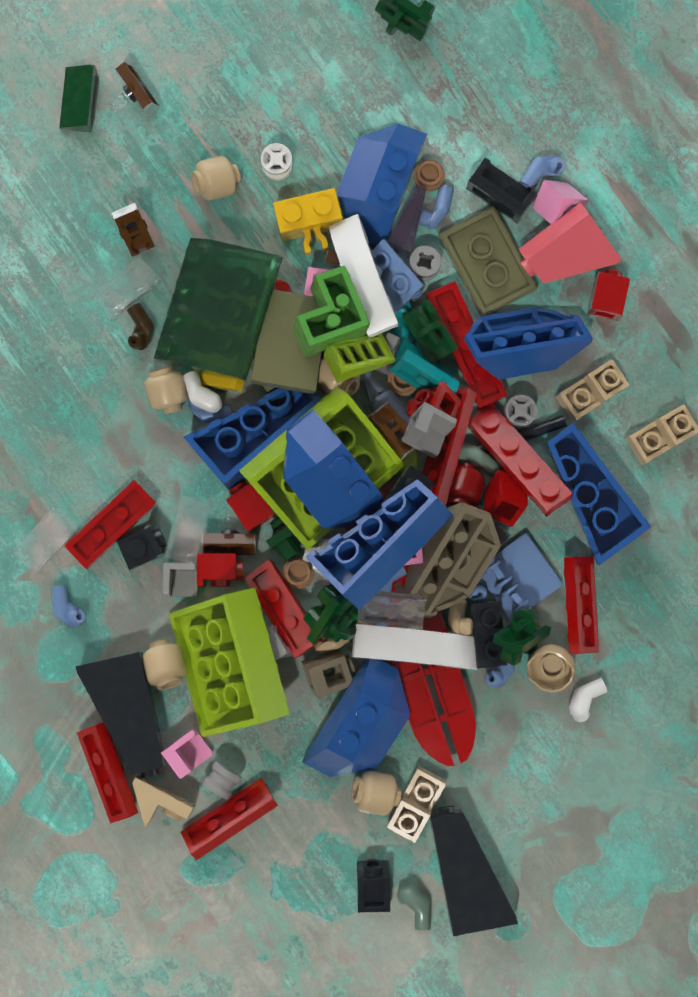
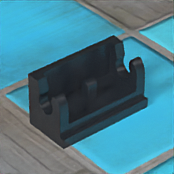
M486 157L470 177L466 187L468 191L490 206H494L496 210L517 224L538 195L533 189L530 191L492 165Z

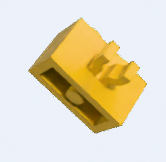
M335 188L273 202L281 242L305 237L303 246L305 256L312 255L309 245L312 242L311 235L315 234L316 241H319L322 245V251L329 250L327 239L321 232L330 231V225L342 221Z

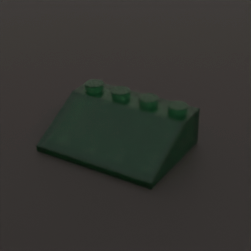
M190 238L164 326L158 340L154 359L167 365H173L174 368L183 371H196L201 374L246 381L283 257L217 240Z

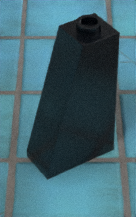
M143 652L76 666L79 678L131 774L141 773V778L161 774L160 768L167 766V761L161 754L164 751L151 687L147 682L143 667Z
M454 805L436 808V814L430 815L429 818L453 937L518 924L517 917L462 810H455Z

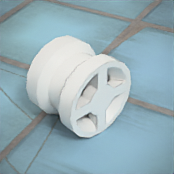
M279 143L270 144L265 147L261 154L264 174L271 180L276 181L283 180L292 172L293 163L288 147Z

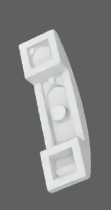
M353 215L330 225L329 230L340 266H346L370 322L367 330L369 338L399 326L390 298L385 291L368 245L369 241L359 215Z
M355 624L357 631L353 638L352 657L478 670L476 666L474 637Z

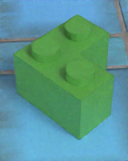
M345 265L315 275L310 290L318 309L298 315L292 328L304 357L325 351L328 345L364 337L370 326V322Z

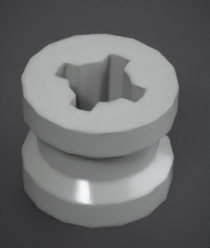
M431 246L417 247L410 256L409 268L421 282L430 281L437 276L441 266V257L438 251Z
M522 394L510 398L503 410V416L515 429L529 426L537 414V407L533 399Z
M215 761L212 765V773L203 779L202 784L221 798L229 800L232 795V787L235 784H239L242 777L226 765Z

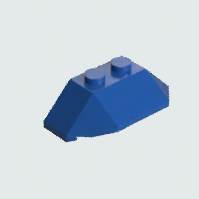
M397 123L358 137L338 188L337 198L345 219L356 214L359 215L369 241L368 245L376 247L383 239L388 240L427 137L426 133Z
M529 308L480 316L466 333L464 340L476 362L500 380L556 370L592 343L593 337L580 316L570 314L568 317L556 311Z
M313 409L287 429L283 479L323 529L354 528L358 525L356 521L366 514L370 516L376 512L384 501L381 493L344 444Z
M365 659L302 760L304 764L329 777L378 768L410 717L397 667L384 660Z

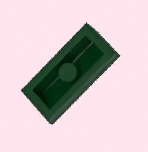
M88 64L65 68L59 125L61 130L91 132L97 79L95 65Z

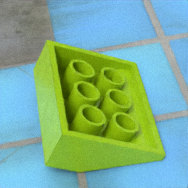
M338 386L310 409H313L339 438L377 489L406 466L350 395ZM285 431L239 471L303 546L309 550L333 528L323 529L283 479L287 444Z
M255 587L225 594L169 613L176 644L181 647L186 662L187 674L185 677L202 738L290 715Z

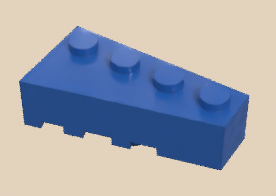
M278 388L264 395V398L250 405L247 404L237 409V412L221 420L217 419L209 423L207 427L196 433L192 432L183 438L230 491L245 479L239 470L322 399L316 392L315 394Z
M574 423L546 443L562 482L573 493L572 500L570 501L597 565H601L651 528L650 524Z
M417 479L383 502L382 509L373 515H364L356 521L358 525L344 535L338 533L328 540L330 543L319 552L313 550L305 557L345 598L361 610L453 514L436 495Z

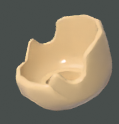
M556 644L541 645L532 652L526 663L528 679L534 682L539 689L551 693L564 690L572 683L575 676L576 668L573 656L564 647Z

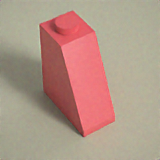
M581 203L519 248V251L525 258L520 262L531 278L537 275L543 284L615 265L622 261Z

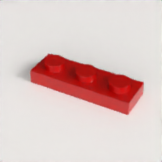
M133 480L69 540L64 547L88 570L157 503Z
M564 557L565 607L567 611L569 653H599L594 557Z
M267 560L243 577L250 588L255 587L262 608L272 624L277 628V632L291 650L294 658H299L323 641V638H320L316 644H312L307 639L312 629L303 620L306 611L273 560Z
M104 722L76 732L110 824L138 814L135 798L130 791L123 766L118 759L112 743V737Z
M260 778L180 831L190 854L197 861L276 808L278 804L267 784Z

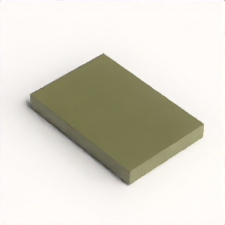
M494 206L438 234L442 246L480 316L490 315L537 291L538 287L533 277L531 278L520 262L523 259Z
M265 288L250 383L315 394L321 352L304 357L292 329L298 315L318 309L313 296Z

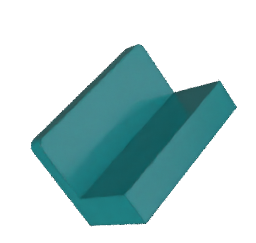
M403 340L400 343L394 356L396 360L390 365L389 372L418 390L438 387L439 382H445L456 393L460 382L454 379L455 370L441 361L434 365L430 364L422 349L407 340Z

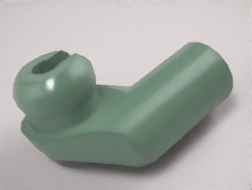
M465 441L463 442L458 461L473 464L490 477H493L498 469H500V464L479 447Z
M416 886L401 887L398 890L397 898L401 904H406L415 912V930H430V899Z

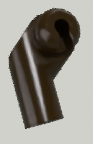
M136 303L127 309L128 314L135 323L132 336L128 337V344L134 350H144L151 342L155 326L142 305Z

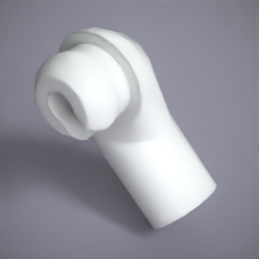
M191 371L183 375L190 402L194 406L211 413H216L222 408L220 396L202 386L198 372Z
M602 678L574 690L569 704V712L575 721L584 722L588 720L592 699L607 693V688Z

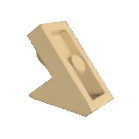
M140 775L135 777L132 783L145 827L150 824L159 805L164 807L163 813L177 821H180L181 817L187 820L196 806L152 781L141 778Z

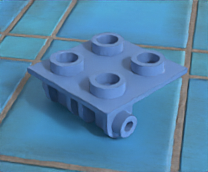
M383 239L371 253L375 264L383 270L381 280L396 314L410 299L416 301L422 296L423 293L420 289L424 285L389 243Z
M527 533L498 552L481 578L495 600L501 601L502 610L510 621L512 614L520 608L531 609L563 585Z

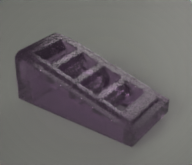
M420 186L416 188L388 241L396 253L408 259L412 254L425 197V189Z

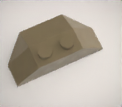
M462 502L448 508L453 516L422 547L423 563L412 564L408 567L400 603L402 610L430 619L437 615L438 611L447 609L470 597L501 547L492 516L489 512Z

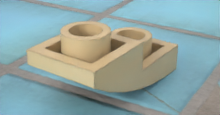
M611 359L559 393L555 398L572 423H574L627 388L630 384L613 359Z
M685 404L628 436L625 440L642 466L697 434L698 426Z
M418 765L387 828L415 843L446 786L447 780Z

